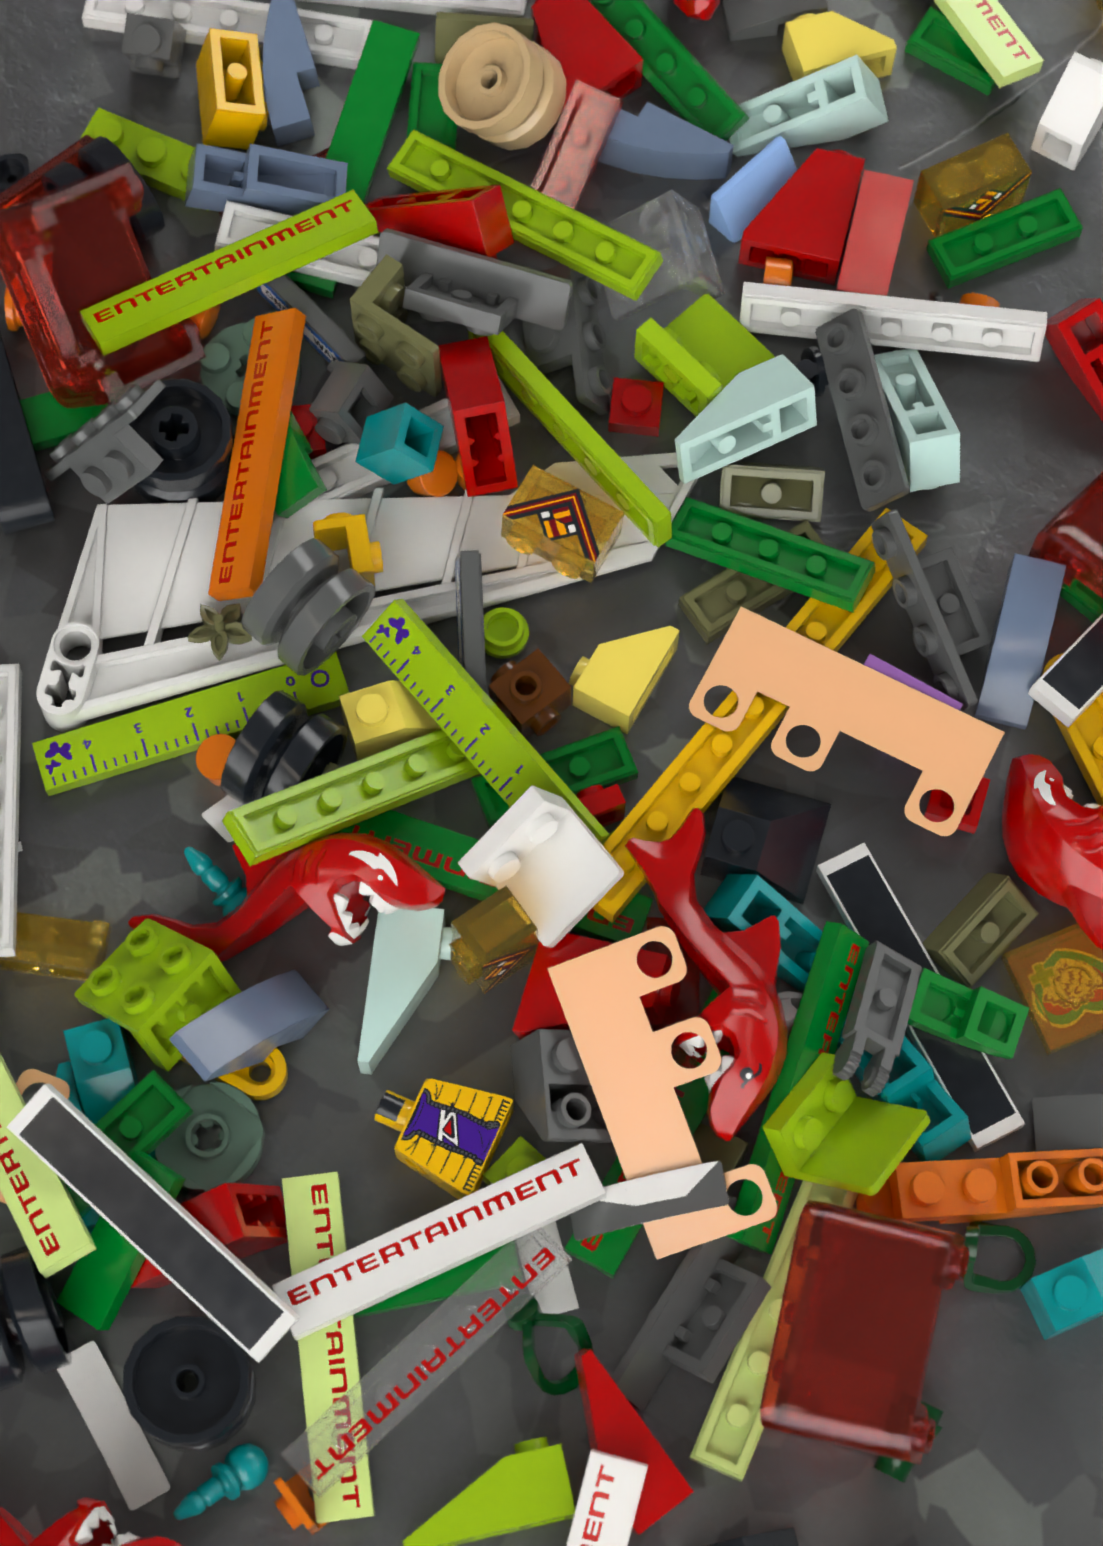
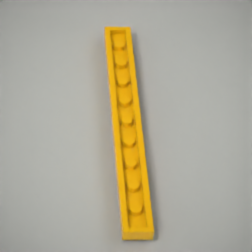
M885 508L878 518L891 510ZM901 518L916 555H918L925 547L928 535ZM872 525L848 552L875 562V574L854 613L810 597L785 628L838 652L891 588L894 580L886 560H882L875 551L872 541ZM733 690L712 714L713 716L724 718L736 711L738 697ZM757 692L737 729L723 731L705 722L603 844L604 848L623 869L624 875L592 908L611 923L616 920L647 882L642 871L625 848L628 840L634 837L644 841H664L672 837L693 808H700L704 813L785 716L790 708L789 706Z

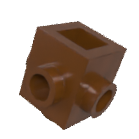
M539 648L518 664L515 661L504 664L494 673L490 680L491 684L488 685L490 699L525 739L533 733L537 736H542L550 731L560 721V713L571 705V685Z

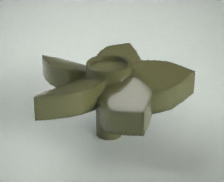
M240 603L227 605L221 610L220 614L214 608L201 604L200 616L205 625L195 628L189 634L188 641L204 643L211 640L212 653L219 661L226 654L229 642L241 645L252 641V636L242 628L240 623L242 615Z

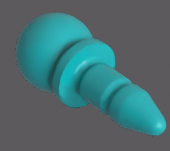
M193 847L185 848L184 855L192 871L197 876H201V880L212 892L217 893L211 903L214 906H222L223 917L241 905L247 896V887H242L243 880L238 876L229 882L228 876L217 865H213V861L209 856Z
M248 1443L232 1448L227 1453L224 1463L217 1462L211 1467L212 1477L199 1485L196 1491H191L183 1498L174 1510L173 1515L175 1519L183 1520L199 1515L205 1511L206 1506H212L224 1496L230 1500H235L240 1496L241 1490H252L261 1485L266 1479L269 1470L268 1458L264 1451L258 1446Z

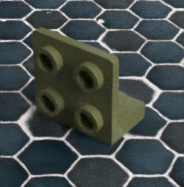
M386 254L350 298L355 343L366 353L367 361L375 365L385 364L397 372L398 378L408 388L416 392H421L423 389L433 397H436L442 390L439 347L405 324L408 318V311L406 308H403L405 294L403 264Z

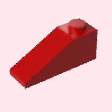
M500 184L380 196L365 205L375 218L377 229L380 233L389 228L494 259H498V252L514 243Z
M1081 298L1047 320L1045 336L1064 370L1103 422V302L1100 298Z
M583 1348L574 1355L590 1450L594 1449L648 1464L631 1530L640 1535L694 1491L592 1350Z

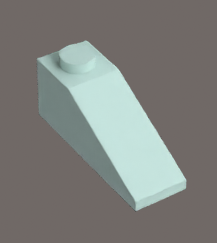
M854 55L741 103L738 106L750 119L730 137V143L734 145L733 154L739 157L758 154L772 140L779 136L786 140L790 149L845 140L888 122L879 79L858 55Z
M906 348L874 355L910 492L923 489L931 490L939 486L959 483L960 432L918 350Z
M783 354L738 373L675 439L679 479L686 484L817 426L814 385Z
M432 908L423 911L399 909L387 915L378 911L358 1053L360 1074L371 1075L439 977L441 959L451 960L454 928L445 927L444 909Z

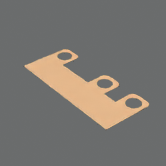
M740 607L689 703V710L694 717L723 731H733L739 727L757 692L789 706L790 708L771 742V749L777 757L806 771H816L822 766L840 731L922 770L905 805L904 812L909 821L940 836H950L956 831L1005 733L743 607ZM719 685L731 688L738 697L736 711L724 718L711 715L704 706V697L707 691ZM807 725L818 732L820 747L814 755L798 757L789 751L786 745V736L793 727ZM929 790H943L953 799L954 811L947 820L933 822L922 815L919 802L923 794Z
M659 926L547 968L626 1180L702 1164L674 1087L716 1072L721 1065L720 1052L709 1024L700 1017H693L653 1032L639 997L677 983L685 977L687 966L674 932L668 927ZM650 941H658L665 944L670 949L673 958L670 970L665 975L657 978L645 975L637 964L639 949ZM684 1032L696 1033L706 1043V1058L696 1068H683L672 1057V1043L678 1035ZM748 1164L724 1173L727 1191L733 1182L740 1179L751 1180L759 1186L762 1191L763 1201L759 1210L752 1215H739L729 1205L643 1223L656 1260L771 1220L777 1212V1203L764 1170L758 1165Z

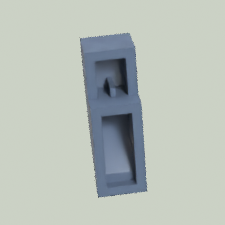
M271 0L264 33L262 69L265 100L277 146L280 147L315 136L302 91L318 87L320 84L295 1Z
M594 95L575 124L574 151L610 166L639 174L689 180L726 179L731 171L734 145L649 102L646 103L637 117Z
M197 143L188 164L185 206L224 212L226 201L228 200L286 215H297L346 192L348 163L250 144L246 153Z
M1017 553L1014 554L1008 569L999 614L993 629L992 643H990L974 718L1026 729L1034 699L1028 695V692L1041 675L1066 565Z
M294 969L267 979L229 998L175 1032L169 1040L202 1079L208 1081L261 1063L276 1047L304 1038L326 1014L329 1008Z

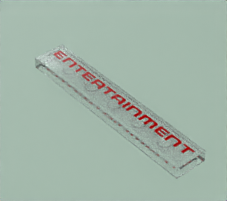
M542 1227L507 1243L281 1453V1456L320 1499L572 1262V1259Z

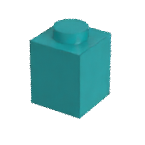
M406 402L366 417L355 462L394 485L433 472L444 426Z

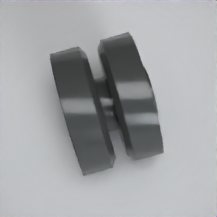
M315 538L300 544L270 572L251 598L241 620L242 628L262 645L269 646L279 642L277 650L278 659L297 675L301 676L316 670L340 648L359 625L375 596V586L356 570L348 568L338 572L339 556L322 541Z

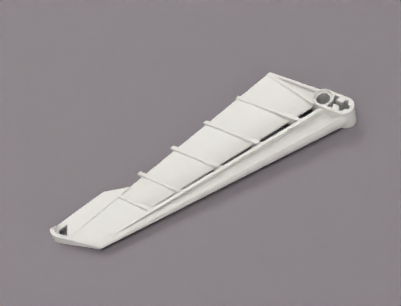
M676 452L620 457L671 512L672 523L686 496L689 497L698 478L686 484L680 481L679 485H677L664 472L663 469L678 467ZM576 461L552 464L510 495L468 497L465 490L464 496L383 498L384 488H374L372 498L313 500L288 519L278 516L274 510L263 581L291 551L303 542L314 538V521L323 520L326 516L339 512L351 515L365 514L369 542L379 541L383 572L374 573L375 592L442 580L440 585L373 598L368 611L348 639L340 646L339 649L366 642L362 635L386 608L397 599H404L425 624L457 616L455 581L453 582V579L455 578V559L460 551L479 550L482 573L516 567V569L482 576L483 608L652 561L660 547L654 546ZM579 489L600 555L595 562L584 557L578 535L557 540L545 537L538 514L513 520L503 515L507 506ZM198 498L188 499L187 503L98 504L96 506L58 629L51 639L37 686V700L44 718L50 727L60 732H69L83 727L89 719L284 665L278 659L277 650L279 642L269 646L262 645L254 637H252V641L241 645L229 642L228 650L220 661L212 653L211 640L204 643H193L188 641V637L161 642L163 631L166 628L203 622L200 616L201 604L214 608L220 614L221 610L227 605L240 603L241 613L244 615L245 609L252 598L246 597L217 601L208 595L223 502H198ZM347 549L333 551L339 556L338 572L350 568ZM148 632L144 646L103 654V639ZM85 646L91 649L89 654L81 660L75 661L65 658L67 653L74 647ZM65 680L69 681V690L73 700H65L68 691ZM55 703H63L62 707H56Z

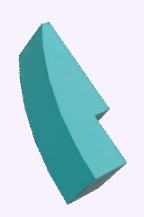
M846 1019L837 1044V1049H839V1047L845 1040L844 1038H842V1034L845 1027ZM904 1036L900 1054L894 1058L892 1070L889 1073L890 1077L885 1088L877 1096H871V1098L877 1101L927 1111L930 1123L911 1147V1150L921 1162L939 1161L971 1139L968 1116L935 1080L933 1067ZM865 1050L860 1058L859 1067L854 1072L861 1084L864 1069L873 1056Z

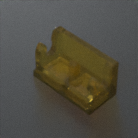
M17 912L16 956L0 957V970L86 981L89 975L105 961L112 927L110 923L100 920L87 922Z

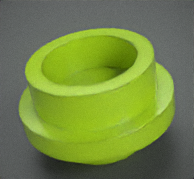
M500 607L492 609L484 615V641L487 654L495 658L506 659L518 655L526 647L529 639V627L526 619L519 612L511 608Z

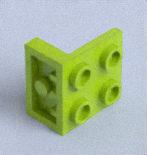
M709 294L702 295L664 329L652 318H649L636 329L634 358L659 382H664V387L696 417L738 373L775 358L762 343Z
M145 919L128 934L124 942L101 966L89 975L88 979L77 989L74 996L82 1005L128 1029L152 1062L168 1072L183 1056L169 1040L174 1033L229 998L241 993V990L213 950L151 919Z
M822 1052L764 1124L763 1130L784 1176L873 1196L878 1193L929 1125L930 1118L925 1110L857 1097L850 1079L844 1081L833 1075L832 1069L835 1063V1055Z

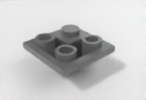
M538 1029L510 1045L514 1099L543 1141L613 1143L571 1030Z

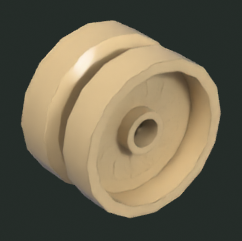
M493 22L472 28L460 36L445 56L439 73L438 95L444 112L456 125L477 134L482 140L493 146L511 151L528 148L544 138L558 121L566 98V78L560 62L548 50L536 42L530 41L525 35L514 28Z

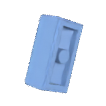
M782 136L772 140L711 195L709 223L733 243L742 239L745 228L797 171L787 142Z

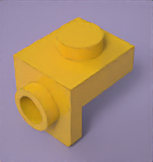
M339 512L330 514L323 520L314 521V538L322 541L332 551L347 549L350 569L356 570L375 586L374 573L383 572V561L379 541L369 542L365 514L351 515Z

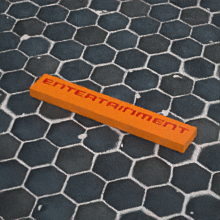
M297 308L255 316L208 595L217 601L253 597L263 582L306 315Z

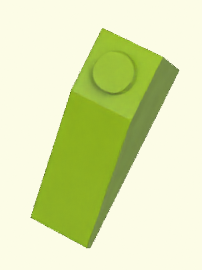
M547 1437L535 1438L514 1444L515 1454L504 1456L403 1540V1545L456 1546L573 1519L576 1509L561 1444L549 1446Z

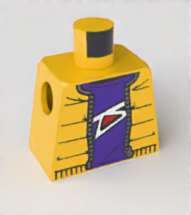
M426 1078L416 1101L387 1090L379 1103L374 1120L401 1132L394 1148L396 1158L459 1200L479 1190L483 1181V1174L488 1170L514 1112L513 1099Z

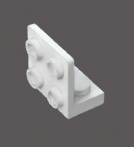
M531 786L458 862L470 879L497 887L539 941L549 948H553L624 875L623 869L563 797L535 786Z

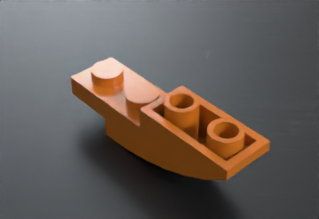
M1103 1148L1007 1153L1000 1158L899 1163L889 1177L895 1223L939 1221V1224L967 1223L1032 1217L1103 1207Z

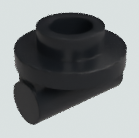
M806 347L802 351L801 361L794 364V366L814 385L815 397H821L826 386L829 385L824 360L817 347Z

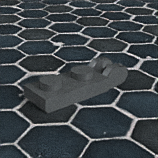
M875 941L866 947L842 1038L845 1040L836 1052L835 1063L832 1069L833 1075L844 1081L846 1079L849 1080L859 1067L863 1051L871 1053L873 1056L864 1069L862 1085L860 1087L863 1092L872 1097L877 1096L885 1088L890 1077L889 1073L892 1070L894 1058L900 1054L922 967L879 941Z

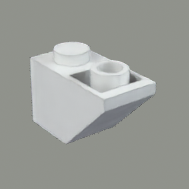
M1077 52L1070 59L1046 107L1031 146V150L1072 171L1079 164L1103 123V62L1097 59H1089Z

